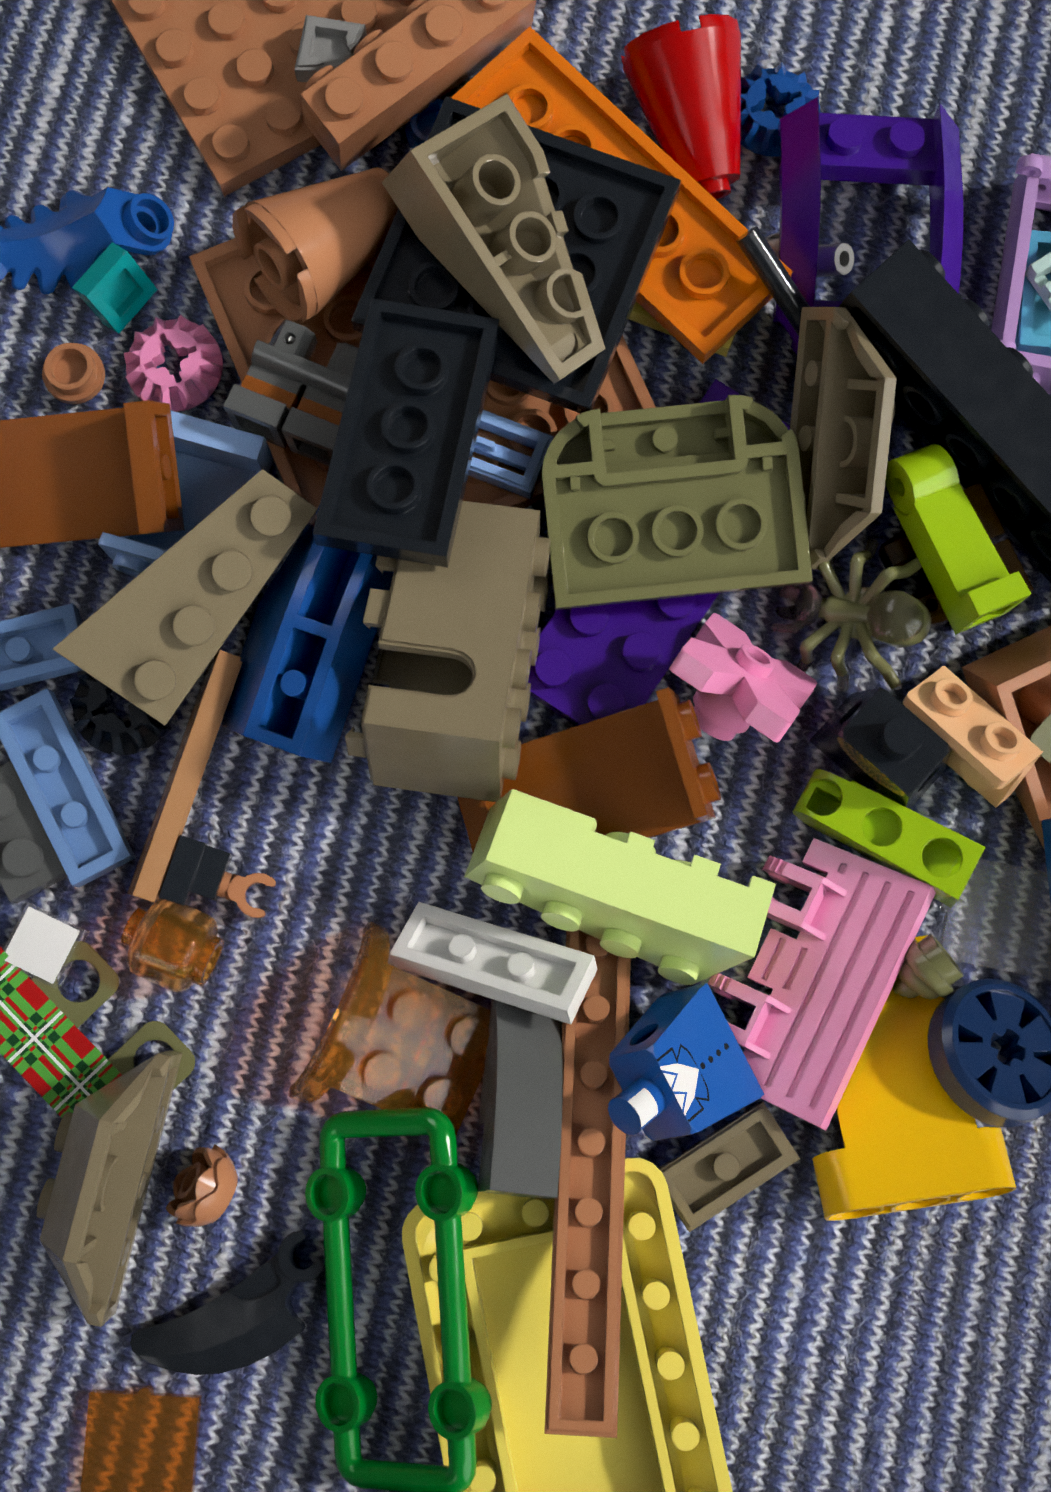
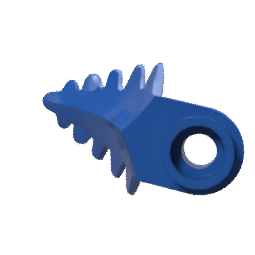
M107 187L94 196H88L76 190H69L60 200L59 212H53L44 205H36L31 210V224L25 223L15 215H10L5 219L7 229L0 226V281L4 279L8 272H11L12 287L22 290L27 286L31 275L35 273L40 292L42 294H51L57 287L62 275H66L68 283L72 288L112 242L128 252L156 255L164 250L171 241L174 229L172 212L164 201L148 193L135 194Z

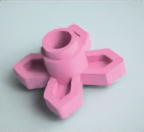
M713 613L704 623L695 638L691 637L683 646L669 668L672 673L697 689L693 696V702L700 729L722 741H730L737 733H744L749 726H752L772 741L778 743L818 684L814 678L790 662L771 658L764 650L752 645L744 631L716 613Z

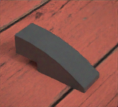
M494 999L491 1000L479 1124L484 1125L478 1192L537 1199H551L558 1196L562 1132L561 1023L558 1020Z

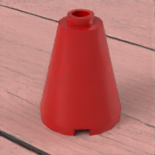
M707 14L699 16L701 28L681 31L679 20L639 35L623 48L625 56H621L623 71L659 147L717 200L731 193L730 184L740 178L741 33L737 19L729 15Z

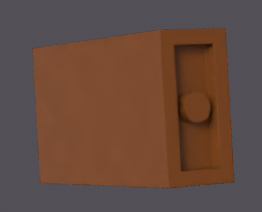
M147 400L123 403V408L0 420V548L99 539L102 532L121 537L185 531L170 404Z
M667 687L656 691L658 700L521 744L516 780L504 779L501 798L511 789L595 818L597 822L595 832L606 835L610 832L630 833L631 831L648 838H653L716 818L712 802L721 800V795L711 764L707 762L700 765L692 740L702 737L692 702L690 699L680 702L678 694ZM457 797L472 852H474L489 809L496 802Z

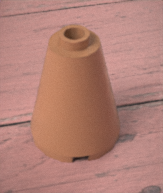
M376 167L247 202L233 213L232 228L243 260L254 255L263 274L254 278V281L272 306L287 320L296 323L302 319L303 323L315 317L380 252L398 210L397 205L382 184L389 175L384 169Z

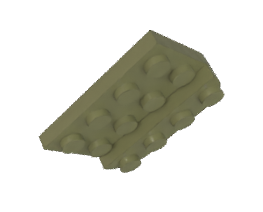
M728 395L726 400L607 413H600V409H594L577 415L551 441L543 460L541 487L543 488L548 538H551L550 564L555 610L808 584L813 581L798 443L793 430H788L781 419L771 410L759 403L753 402V397Z

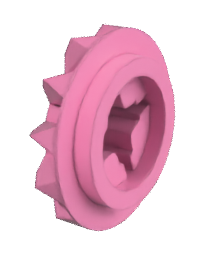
M181 314L178 319L166 321L155 317L152 326L143 332H134V342L129 352L124 353L126 379L136 396L141 401L149 400L170 404V410L175 412L192 409L207 400L218 386L223 370L222 353L214 337L204 324L198 325L190 322ZM170 345L171 349H174L179 357L188 355V358L180 361L181 371L179 374L182 379L181 382H177L174 375H171L166 367L157 368V366L165 362L164 352H166L165 346Z

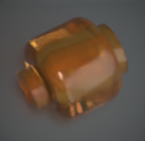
M162 898L153 903L147 911L137 908L130 916L121 937V943L129 946L127 964L133 974L178 993L187 991L194 984L203 986L213 973L224 947V939L217 937L218 926L212 916L188 905L184 906Z

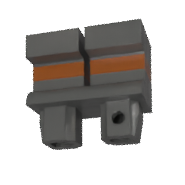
M286 319L276 331L269 344L260 340L256 341L251 357L252 364L241 385H233L223 407L235 429L263 436L267 442L285 448L288 444L290 451L330 466L359 348L345 342L338 343L327 367L310 361V357L318 342L315 333L305 326Z

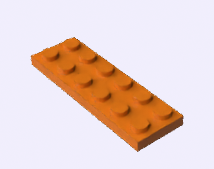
M530 26L451 97L452 99L482 109L508 94L528 126L681 180L679 195L636 302L702 364L773 298L736 243V240L749 230ZM781 261L791 277L793 271Z

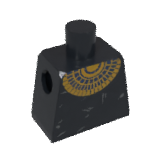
M881 687L852 693L809 740L854 781L909 809L916 804L943 773L952 751L947 742L892 694Z

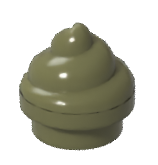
M930 933L920 942L914 939L910 945L897 980L893 985V991L895 994L906 998H915L917 996L929 1000L936 999L939 996L945 998L955 991L952 984L962 978L964 974L941 943Z

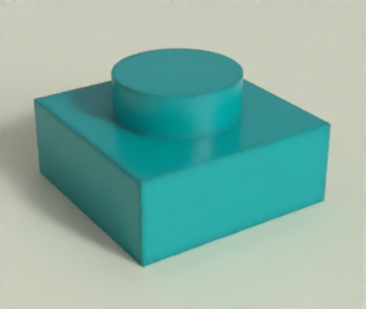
M113 242L72 287L101 322L118 334L158 290L128 251Z

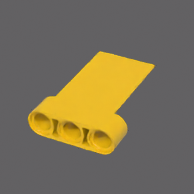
M928 935L918 936L915 939L920 942ZM892 987L836 1109L845 1148L825 1152L812 1158L825 1220H848L973 1201L1003 1195L1016 1190L1001 1128H977L975 1118L964 1112L952 1101L941 1086L933 1070L928 1051V1029L936 1007L944 998L940 996L932 1000L921 996L906 998L895 994Z

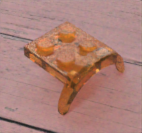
M370 921L363 929L359 953L336 1012L308 1065L299 1078L290 1086L288 1095L296 1101L310 1104L322 1097L332 1087L381 1109L424 1107L437 1109L448 1116L457 1135L484 1074L486 1049L489 1040L490 1010L388 964L390 950L388 931L384 927Z

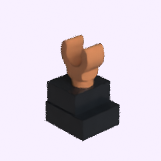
M180 835L159 898L188 907L192 894L217 901L218 897H222L236 902L244 914L252 918H264L266 916L264 910L253 908L248 904L246 892L249 887L258 883L273 888L276 886V881L263 873H254L246 877L229 873L227 871L233 857L231 853Z

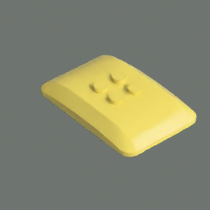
M641 1157L625 1158L617 1438L544 1434L554 1198L537 1199L478 1192L471 1210L464 1216H461L471 1377L484 1384L491 1395L492 1409L485 1427L475 1433L476 1475L471 1485L463 1492H733L669 1188L663 1173L652 1162ZM417 1204L408 1213L403 1224L402 1243L431 1394L436 1386L444 1382L434 1220L428 1218ZM438 1434L443 1464L449 1466L447 1439Z

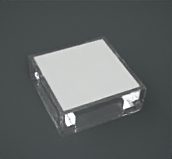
M27 902L3 948L8 957L1 963L53 988H56L58 985V988L61 989L74 961H69L79 941L85 942L90 930L34 903Z

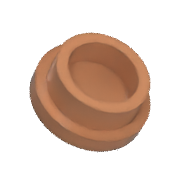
M64 343L53 348L47 355L42 369V377L47 390L54 398L66 404H81L94 398L102 389L105 381V367L98 354L90 347L79 343Z

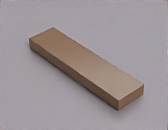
M219 650L207 667L127 894L154 903L155 900H159L164 880L180 835H182L242 665L241 657Z

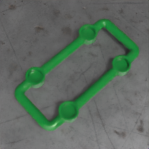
M424 1107L339 1112L327 1119L320 1131V1168L311 1174L305 1189L306 1203L310 1212L317 1219L323 1221L331 1376L326 1378L318 1387L315 1399L316 1411L323 1425L333 1432L336 1466L342 1478L351 1486L360 1489L394 1492H463L471 1485L476 1475L475 1433L485 1427L492 1409L491 1395L484 1384L471 1377L461 1216H464L471 1210L477 1198V1180L468 1168L458 1163L454 1126L448 1116L440 1110ZM421 1135L429 1137L431 1166L425 1168L419 1175L415 1194L419 1208L428 1218L434 1220L444 1382L436 1386L432 1391L428 1402V1413L434 1429L439 1435L447 1439L449 1466L369 1460L362 1457L360 1426L370 1420L376 1408L378 1396L374 1383L367 1376L357 1372L349 1217L358 1212L366 1197V1184L358 1172L350 1166H346V1138Z

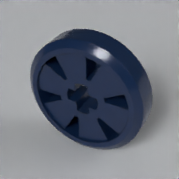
M1000 979L975 980L945 997L936 1007L930 1020L928 1051L935 1075L952 1101L973 1118L997 1127L1021 1126L1051 1111V1013L1030 992L1016 984ZM996 1041L1001 1046L1000 1052L998 1049L991 1047V1042ZM998 1052L1007 1058V1062L1002 1063L997 1059Z

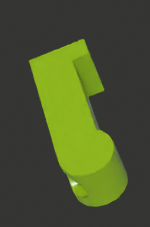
M931 444L887 462L885 482L895 506L893 509L955 635L1007 614L1031 595L1019 571L1013 574L1008 573L959 484L958 472L953 459L942 446Z
M821 769L813 771L792 811L798 819L808 826L840 841L880 865L933 886L936 892L934 899L950 908L959 900L986 848L853 780L850 782Z

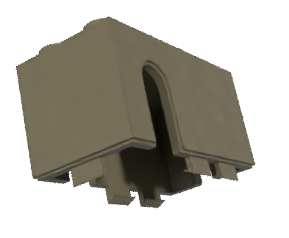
M463 501L448 568L377 556L375 566L383 574V571L394 573L390 591L370 588L363 623L369 629L371 627L381 628L378 641L379 651L371 683L389 685V688L368 686L361 718L363 733L355 732L353 726L345 736L348 755L367 758L370 780L373 781V785L497 802L501 799L504 779L516 780L521 752V741L518 740L521 722H526L531 692V683H528L530 666H535L540 641L538 621L540 611L545 612L549 588L547 569L551 538L539 537L540 510Z

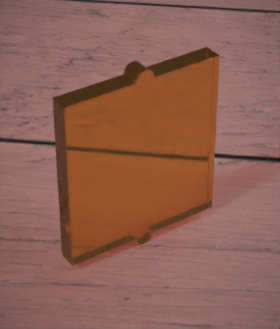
M149 1385L142 1387L139 1392L92 1389L89 1392L81 1492H194L202 1395L154 1393L153 1388Z

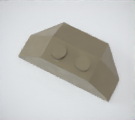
M802 307L790 429L795 434L799 448L811 569L819 570L818 566L820 563L828 562L882 513L891 425L896 409L894 398L897 378L848 310L842 307Z
M168 1050L154 1055L75 1104L73 1113L66 1112L59 1124L54 1150L62 1153L56 1179H47L39 1198L37 1218L45 1219L39 1240L86 1322L90 1325L102 1327L116 1314L183 1054L181 1052Z

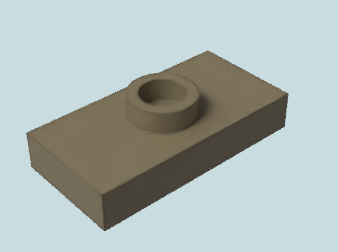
M759 1101L658 1169L663 1173L668 1184L674 1210L686 1229L691 1232L800 1160L765 1103Z

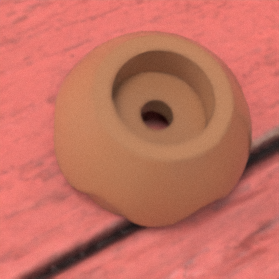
M214 1145L212 1149L209 1147L196 1148L192 1154V1165L176 1175L173 1182L175 1199L166 1206V1211L178 1218L175 1224L184 1227H201L215 1222L224 1213L235 1193L238 1183V1175L234 1163L225 1150L217 1145Z

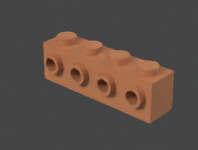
M415 0L405 10L400 22L386 32L378 29L369 33L358 43L354 49L353 56L336 68L332 65L323 67L307 81L304 88L305 91L300 94L304 123L341 171L408 123L410 118L417 113L423 112L435 100L442 98L491 62L529 26L532 28L536 0Z

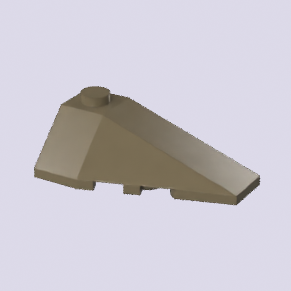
M505 94L410 150L384 179L382 184L418 239L492 318L499 319L500 327L555 384L606 348L583 275L573 269L563 236L569 230L563 211H555L545 180L550 170L544 151L508 94Z

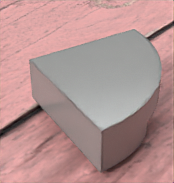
M306 15L294 69L297 81L307 82L323 67L332 65L336 68L353 56L354 49L358 43L367 36L365 24Z

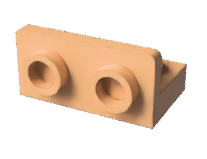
M942 666L910 690L903 700V705L948 743L952 751L946 764L995 808L1011 796L1043 753L1041 749L946 666Z

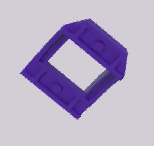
M816 97L780 118L778 136L781 137L782 160L779 166V259L793 271L791 278L810 307H838L842 303V301L814 300L820 232L821 180L929 186L930 253L942 265L946 281L959 294L963 247V182L958 126L941 104H939L933 119L819 113V100ZM775 302L773 322H781L793 339L791 348L797 355L799 336Z

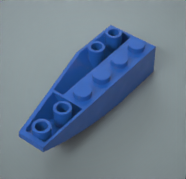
M317 510L257 606L240 656L242 665L221 725L245 737L289 753L331 763L378 629L376 627L369 629L363 623L370 588L390 591L394 572L383 571L382 574L375 566L377 555L316 545L313 530L318 514Z

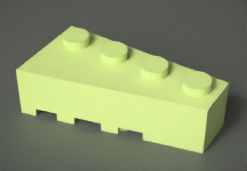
M511 789L490 807L464 876L481 884L482 892L488 897L507 904L522 903L541 912V918L547 924L565 931L580 930L601 940L600 946L607 952L623 958H641L658 966V973L662 977L679 984L693 985L755 957L776 886L775 883L752 876L748 887L717 876L720 863L698 855H694L691 862L666 858L656 854V850L653 847L655 840L631 831L630 833L610 832L606 835L595 832L597 828L595 818Z

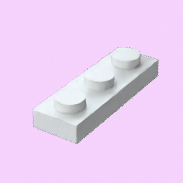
M418 902L389 953L395 968L568 1024H572L598 970L594 955Z

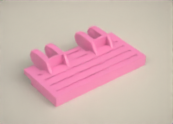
M813 838L802 862L805 866L827 874L826 878L772 856L767 858L762 869L778 882L790 884L809 892V896L801 911L778 902L773 897L771 899L767 918L800 932L797 939L771 928L752 966L748 978L771 989V995L768 996L720 973L711 976L708 985L713 988L715 993L727 999H735L755 1008L745 1030L729 1022L728 1024L739 1046L745 1049L743 1053L764 1092L760 1099L826 1131L902 968L905 955L919 931L936 892L933 886Z

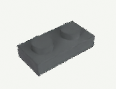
M9 761L0 766V883L9 902L19 903L67 878V875L12 762Z

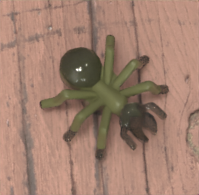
M868 539L863 551L857 552L851 557L849 592L845 594L832 567L835 560L834 556L828 562H822L818 566L833 594L829 598H823L817 587H813L812 582L802 584V588L796 585L784 586L778 594L784 599L791 600L795 605L777 607L775 612L785 620L795 621L792 624H772V631L794 634L805 625H811L818 618L824 619L827 622L801 642L800 652L802 657L796 667L806 673L814 661L813 650L839 627L841 628L830 656V662L837 674L836 687L840 692H846L849 689V671L845 665V653L851 638L859 640L867 661L880 672L889 687L897 692L902 689L903 683L892 666L879 654L875 646L887 644L897 648L911 647L922 642L931 628L929 610L919 599L903 591H886L881 593L893 580L908 578L921 570L922 566L918 557L903 566L885 568L870 587H862L863 566L871 561L875 555L879 544L876 539Z

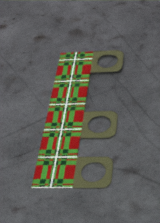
M75 941L62 966L63 968L71 961L83 960L91 963L97 969L100 977L99 988L92 998L84 1002L70 1001L61 994L57 984L58 975L53 984L38 976L31 979L21 968L5 961L9 956L0 947V1054L61 1118L66 1112L73 1113L75 1104L135 1068V1053L147 1041L160 1040L171 1046L173 1051L183 1053L174 1089L193 1071L195 1067L193 1053L167 1025L160 1021L146 1023L109 1059L78 1029L117 991L119 986L117 973L88 943Z

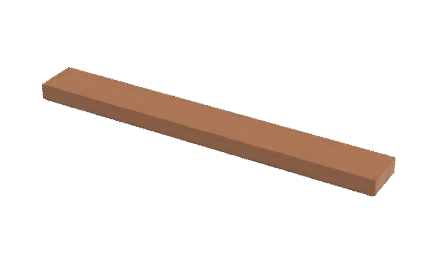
M577 930L566 931V947L594 955L598 970L572 1024L562 1022L561 1155L558 1196L554 1198L544 1434L617 1438L626 1133L615 1126L608 1112L610 1100L622 1091L609 1066V1054L629 1032L631 958H623L607 952L600 946L601 940Z

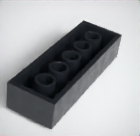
M908 239L852 290L838 307L848 310L897 378L894 398L896 413L926 446L937 444L948 452L956 466L959 482L965 489L979 482L981 483L1006 535L1051 583V396L1034 379L1033 369L1029 361L1016 349L1006 347L990 330L989 320L980 306L970 299L962 298L946 281L945 271L936 257L926 250L918 249Z

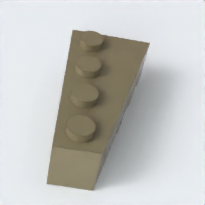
M262 469L58 643L53 650L163 725H166L318 508Z

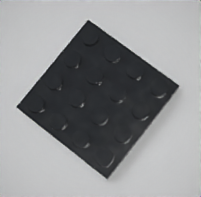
M445 96L427 140L481 108ZM528 126L544 151L550 170L545 180L555 211H563L569 230L563 236L573 269L583 275L606 349L554 384L500 327L490 380L581 414L592 410L679 195L681 180ZM398 208L352 316L353 329L363 333L371 298L492 318L418 239Z

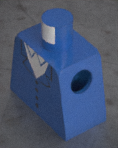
M708 983L664 993L659 996L609 1054V1066L622 1091L610 1100L608 1112L615 1126L628 1135H635L643 1130L644 1134L653 1141L691 1135L755 1102L764 1095Z

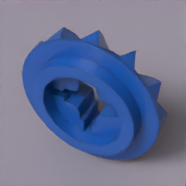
M783 62L775 68L763 69L757 64L750 74L743 78L741 77V145L759 155L778 157L781 156V137L778 136V123L780 119L776 118L772 111H761L764 108L766 93L769 94V97H773L777 104L787 103L783 116L816 97L819 100V90H813L807 83L805 72L796 75L787 71Z

